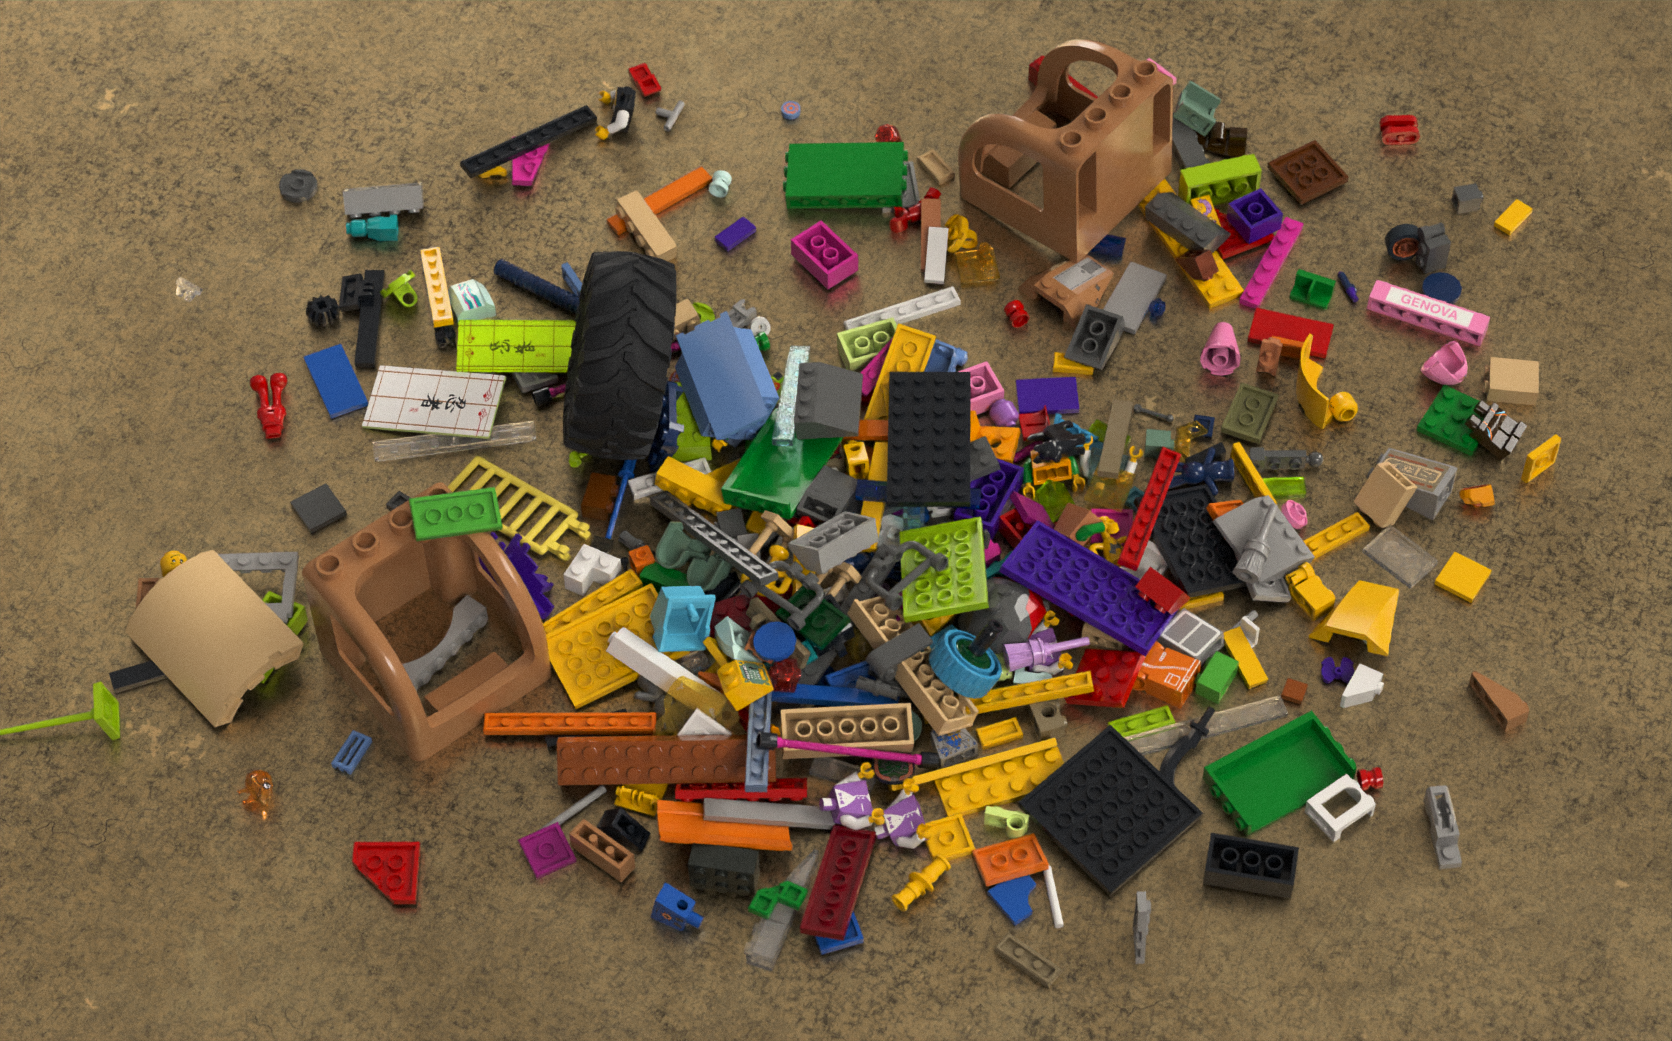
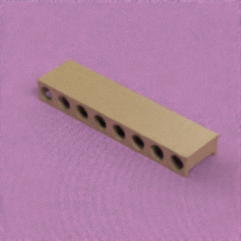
M880 596L860 602L858 599H855L850 610L847 612L848 616L874 650L914 626L911 622L905 623L901 608L895 611L889 610L885 606V600ZM896 615L900 617V622L896 620ZM930 646L926 647L924 652L920 651L897 665L896 680L938 736L973 726V722L979 712L968 697L958 694V701L953 695L954 691L937 677L929 662V654L932 650ZM966 706L970 709L971 714L966 715Z

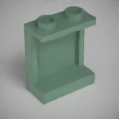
M1189 81L1179 95L1173 117L1206 136L1216 122L1213 116L1216 108L1221 103V99L1193 81Z

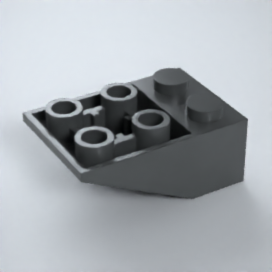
M824 465L805 491L796 509L797 518L801 519L802 516H809L813 524L819 526L840 513L847 511L862 481Z

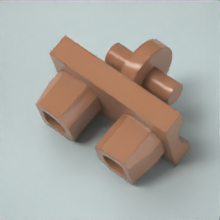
M1269 337L1268 340L1263 339L1256 371L1267 372L1276 376L1283 345L1279 339Z

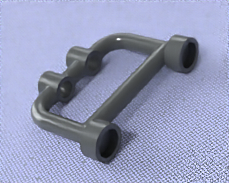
M907 541L898 547L890 545L885 552L886 558L883 560L875 558L871 562L870 567L872 570L866 576V584L885 600V605L889 609L895 611L903 603V597L899 595L902 590L930 566L938 572L944 570L949 559L942 553H933L917 541ZM909 549H914L927 558L889 591L874 581L876 576L879 574L883 575L887 571L888 566L894 561L898 562L902 558L903 553Z
M773 561L768 565L773 569L785 571L788 577L798 580L807 590H813L816 593V596L802 610L765 585L760 586L753 580H745L740 585L741 592L748 598H752L757 592H760L791 613L787 621L796 631H800L806 625L804 620L824 599V591L818 584V577L812 572H809L807 576L801 573L803 568L795 561L791 565L784 561Z

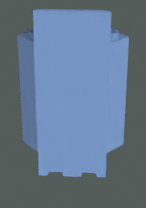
M725 311L719 314L720 318L712 322L707 320L694 326L695 330L687 334L682 332L676 335L682 354L675 365V369L701 436L716 437L717 440L728 438L753 441L769 418L779 400V396L752 330L733 327L729 315Z

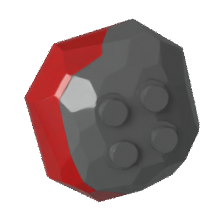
M1004 577L988 579L989 608L960 613L956 626L958 630L977 636L989 620H997L1002 625L1003 631L999 633L990 648L995 654H1000L1003 652V644L1027 642L1047 611L1041 596L1020 583Z

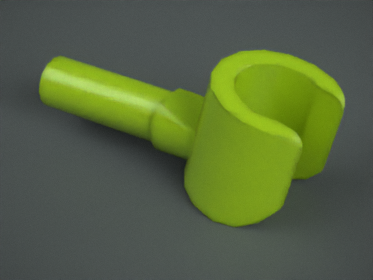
M572 451L569 455L570 466L573 468L578 467L582 463L581 458L588 454Z

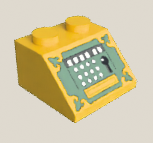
M733 660L716 670L724 694L736 711L774 690L763 663Z

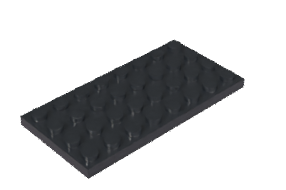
M889 372L887 507H970L971 372Z

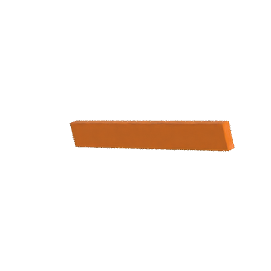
M656 712L485 713L483 733L484 735H656L657 715Z

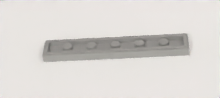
M704 798L703 820L832 830L833 825H835L831 811H821L818 806Z

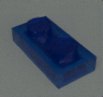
M1107 234L1090 252L1122 257L1126 238Z

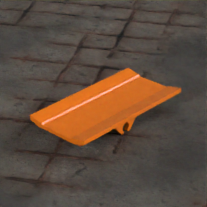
M657 800V822L660 841L792 851L788 826L703 820V803Z

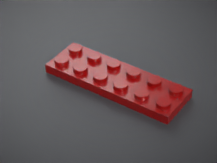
M776 778V782H768L767 792H745V782L676 783L675 799H680L681 802H692L693 799H702L704 801V798L726 800L746 798L747 801H758L759 798L779 801L781 798H790V800L799 801L807 798V778Z

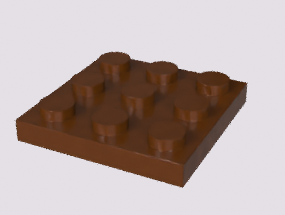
M1316 140L1268 162L1267 167L1300 205L1347 183L1349 176Z

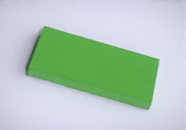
M495 487L409 499L416 541L502 530L503 527Z

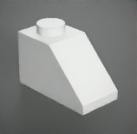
M1359 664L1342 694L1340 707L1347 708L1370 702L1376 694L1380 695L1384 683L1381 682L1383 673Z

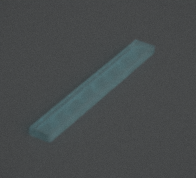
M790 346L772 436V445H793L799 364L809 362L810 346Z

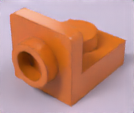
M648 545L628 551L630 567L640 579L639 575L644 567L655 563V558Z

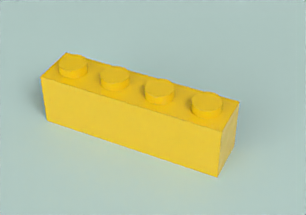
M669 456L656 473L655 485L661 490L668 491L679 499L686 500L697 508L712 513L715 517H717L716 512L732 510L736 507L724 504L721 491L723 483Z

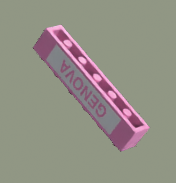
M1379 280L1375 282L1367 305L1368 310L1477 346H1481L1490 321V317L1482 313L1455 306Z

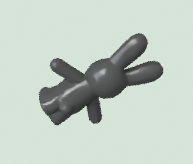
M640 675L637 684L644 692H635V699L654 702V712L661 719L664 733L666 735H673L675 725L672 719L680 728L684 726L688 719L679 711L677 701L670 694Z

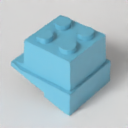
M701 586L661 587L650 614L655 631L653 640L658 652L706 650L703 641L710 634L709 626L716 598L715 595H705Z

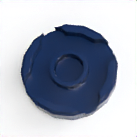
M1443 272L1432 273L1423 281L1422 294L1453 305L1457 303L1461 296L1462 286L1460 281L1451 274Z

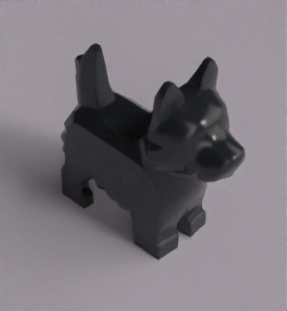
M1067 420L1058 424H1051L1043 432L1030 434L1027 441H1043L1042 444H1038L1033 448L1038 452V456L1033 460L1034 463H1059L1062 457L1085 454L1084 446L1076 447L1077 445L1085 444V436L1082 433L1072 434L1070 431H1066L1067 428L1074 427V424Z

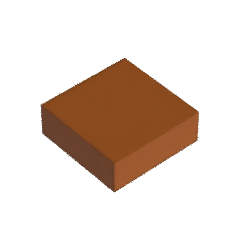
M1287 678L1281 699L1301 705L1308 684Z

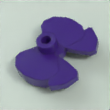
M1332 657L1325 658L1321 662V678L1323 682L1328 684L1334 679H1341L1346 684H1349L1355 673L1354 663L1349 658L1343 657L1340 667H1335Z

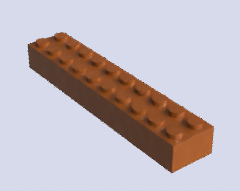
M748 734L559 737L557 740L558 785L745 782ZM776 748L774 751L769 750L768 782H776Z

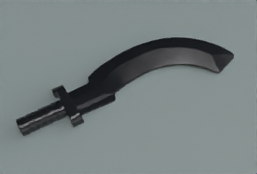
M1212 707L1207 708L1198 723H1195L1194 720L1190 722L1189 726L1192 729L1188 736H1183L1176 741L1162 761L1160 772L1174 786V774L1179 761L1190 749L1197 747L1203 736L1207 737L1209 734V730L1205 727L1215 713Z

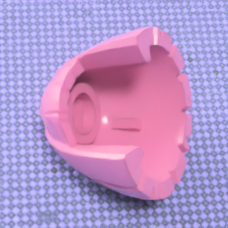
M1451 341L1443 345L1440 350L1438 349L1425 361L1420 370L1423 375L1436 383L1455 385L1466 377L1468 367L1459 343Z

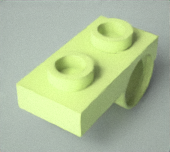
M986 806L984 824L1005 828L1006 836L1011 840L1025 836L1029 827V815L1021 811L1004 810L998 806Z

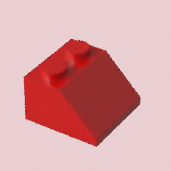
M1151 566L1135 586L1139 590L1138 595L1147 602L1149 599L1153 600L1156 603L1154 607L1163 614L1167 611L1172 615L1190 599L1184 591Z

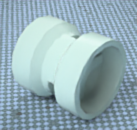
M722 170L714 172L709 192L715 197H725L729 190L728 186L732 181L731 175Z

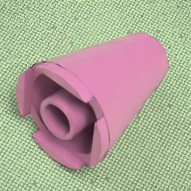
M1220 322L1214 326L1201 352L1200 362L1205 370L1207 368L1211 371V374L1224 376L1233 373V370L1240 366L1241 357L1233 327L1229 323Z

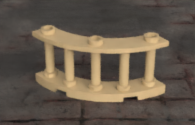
M765 510L761 518L766 522V528L752 547L747 549L754 555L758 553L772 532H777L782 537L780 546L786 550L789 548L788 543L794 540V529L778 514ZM845 562L829 569L825 574L816 575L819 579V585L827 574L833 572L839 576L826 594L827 596L831 593L834 598L846 582L852 581L858 584L862 579L857 570L851 564ZM778 578L776 584L781 583L784 578Z

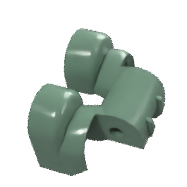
M680 521L670 522L656 548V558L659 564L667 569L680 568L688 561L691 563L687 571V581L690 586H701L703 591H710L716 588L721 581L728 577L733 565L715 552L710 556L712 551L698 539L690 538L682 532L684 527Z

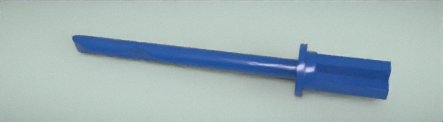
M637 459L625 460L622 470L618 473L622 481L605 535L608 543L612 537L627 482L634 478L633 471Z

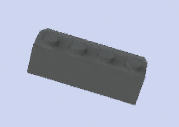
M822 362L800 363L794 415L797 439L858 436L863 374Z

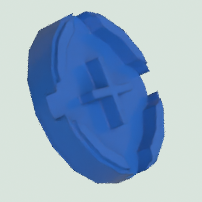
M770 622L757 630L753 645L757 655L763 660L780 662L794 652L796 636L793 629L786 623Z

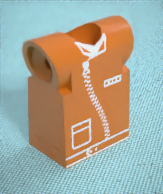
M1156 642L1145 657L1132 689L1138 691L1145 690L1146 693L1181 709L1196 685L1194 681L1201 671V661L1170 648H1164L1159 642Z

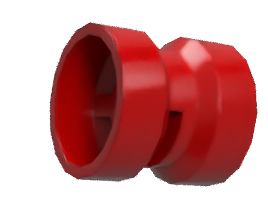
M1013 300L1004 307V312L1010 318L1009 321L1014 328L1022 327L1028 323L1030 317L1027 311L1024 310L1020 300Z
M1374 767L1368 771L1365 769L1357 770V782L1363 791L1368 790L1370 787L1375 789L1383 788V774L1380 767Z

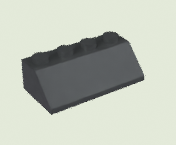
M1172 192L1157 194L1145 206L1146 220L1188 250H1211L1213 254L1231 236V233Z

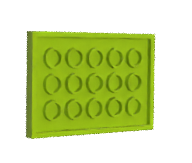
M981 516L899 531L900 545L907 541H917L933 553H942L949 559L944 570L938 572L930 566L902 590L905 623L989 608ZM914 549L905 551L901 558L902 579L927 558Z

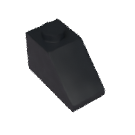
M621 807L605 810L596 827L620 845L636 851H642L651 834Z

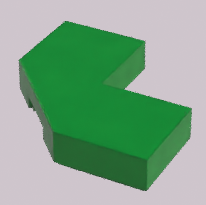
M790 881L779 883L778 886L768 889H760L751 901L748 912L768 920L778 902L798 911L808 894V889Z

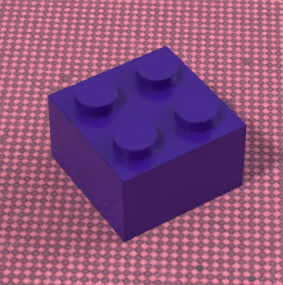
M1261 188L1228 203L1227 220L1248 244L1281 229L1283 213Z

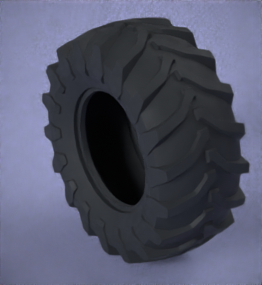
M603 251L591 254L580 291V303L577 306L576 325L571 341V357H569L568 381L565 386L563 408V442L565 447L604 459L636 460L645 459L649 455L662 411V398L666 391L668 380L666 376L667 370L670 367L672 353L671 341L674 337L677 303L676 270L673 263L657 257L629 251Z

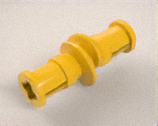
M937 854L935 859L928 866H925L920 873L911 872L908 876L909 882L898 894L892 895L894 905L904 912L914 899L926 894L925 889L928 892H933L932 883L944 871L951 869L949 861L941 854Z

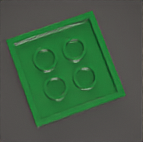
M1444 385L1419 422L1416 431L1472 456L1479 442L1476 438L1473 439L1469 436L1472 430L1464 423L1472 414L1480 418L1473 411L1475 405L1480 401Z

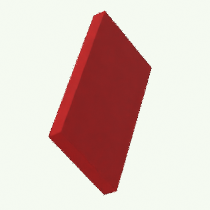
M1256 307L1247 342L1261 345L1263 339L1268 340L1272 336L1305 342L1309 334H1312L1310 356L1326 359L1334 324Z

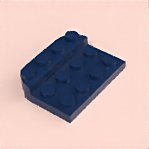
M668 380L665 395L662 398L663 406L658 420V427L648 457L650 473L657 472L668 456L672 457L679 448L677 437L681 432H684V425L677 423L676 401L682 395L683 387Z

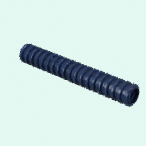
M500 259L496 262L494 266L495 275H499L501 278L509 280L511 283L519 285L521 288L529 290L531 293L539 295L541 298H545V300H549L551 303L560 305L561 308L576 314L577 306L580 303L579 296L571 294L569 291L561 289L559 286L551 284L549 281L541 279L539 276H535V274H531L529 271H525V269H521L509 261Z

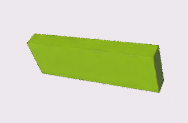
M1168 705L1110 721L1107 723V727L1111 725L1126 740L1174 727L1176 722Z

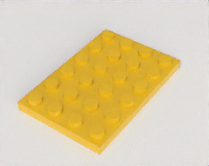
M652 583L546 635L550 663L575 709L639 678V673L606 652L610 644L607 641L614 631L618 633L622 627H625L657 649L653 640L655 631L650 614L658 593ZM690 651L661 653L675 661L689 654Z

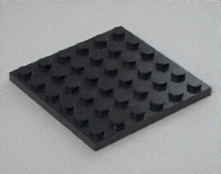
M1111 725L1022 798L1017 805L1110 896L1203 816V812Z

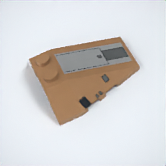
M1086 255L1078 263L1068 259L1030 276L1018 287V290L1032 300L1040 294L1064 311L1063 321L1076 329L1086 304L1093 307L1099 305L1103 293H1105L1114 276V272L1089 255Z

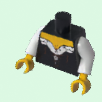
M628 86L617 87L610 94L604 90L600 91L599 95L603 96L601 99H598L600 102L608 105L612 101L610 124L607 125L606 129L599 125L595 129L597 132L595 135L601 140H605L609 133L613 134L617 131L628 133L634 112L636 91Z

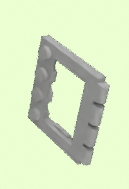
M298 552L218 554L233 571H239L240 573H250L257 570L261 571V573H271L273 570L285 572L282 603L265 604L284 623H288V618L293 617L299 562Z

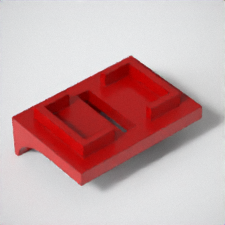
M1046 405L1038 412L1019 414L1023 441H1027L1030 434L1043 432L1047 426H1050Z

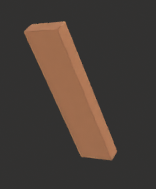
M921 199V272H925L929 227L941 228V199Z

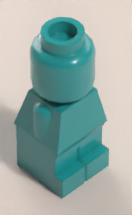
M390 215V217L377 216L367 219V222L365 220H351L350 223H346V233L351 234L352 237H365L368 234V238L378 241H398L399 225L397 215Z

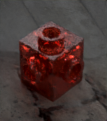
M786 658L780 662H774V665L770 666L769 677L773 681L774 691L795 693L798 681L801 679V668H798L797 659Z

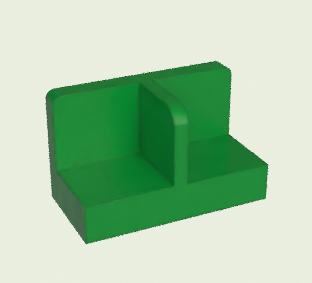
M1298 269L1289 298L1326 310L1334 294L1336 281Z

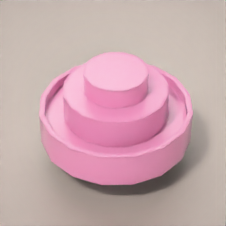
M1293 500L1286 501L1281 506V511L1291 526L1295 529H1301L1306 526L1307 517L1303 506Z

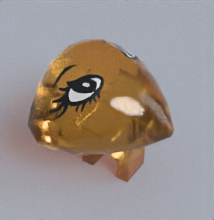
M254 770L246 775L245 787L238 790L239 794L243 792L250 794L248 799L242 801L243 805L253 801H257L264 806L268 805L273 792V782L271 775L267 771Z

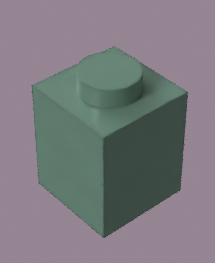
M1147 429L1144 457L1158 458L1162 447L1174 451L1175 439H1171V431Z

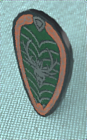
M876 758L872 760L874 778L879 782L898 785L903 784L906 778L912 779L915 775L914 763Z

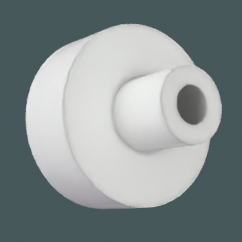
M759 316L750 323V329L754 336L762 331L766 335L769 334L771 326L766 318Z

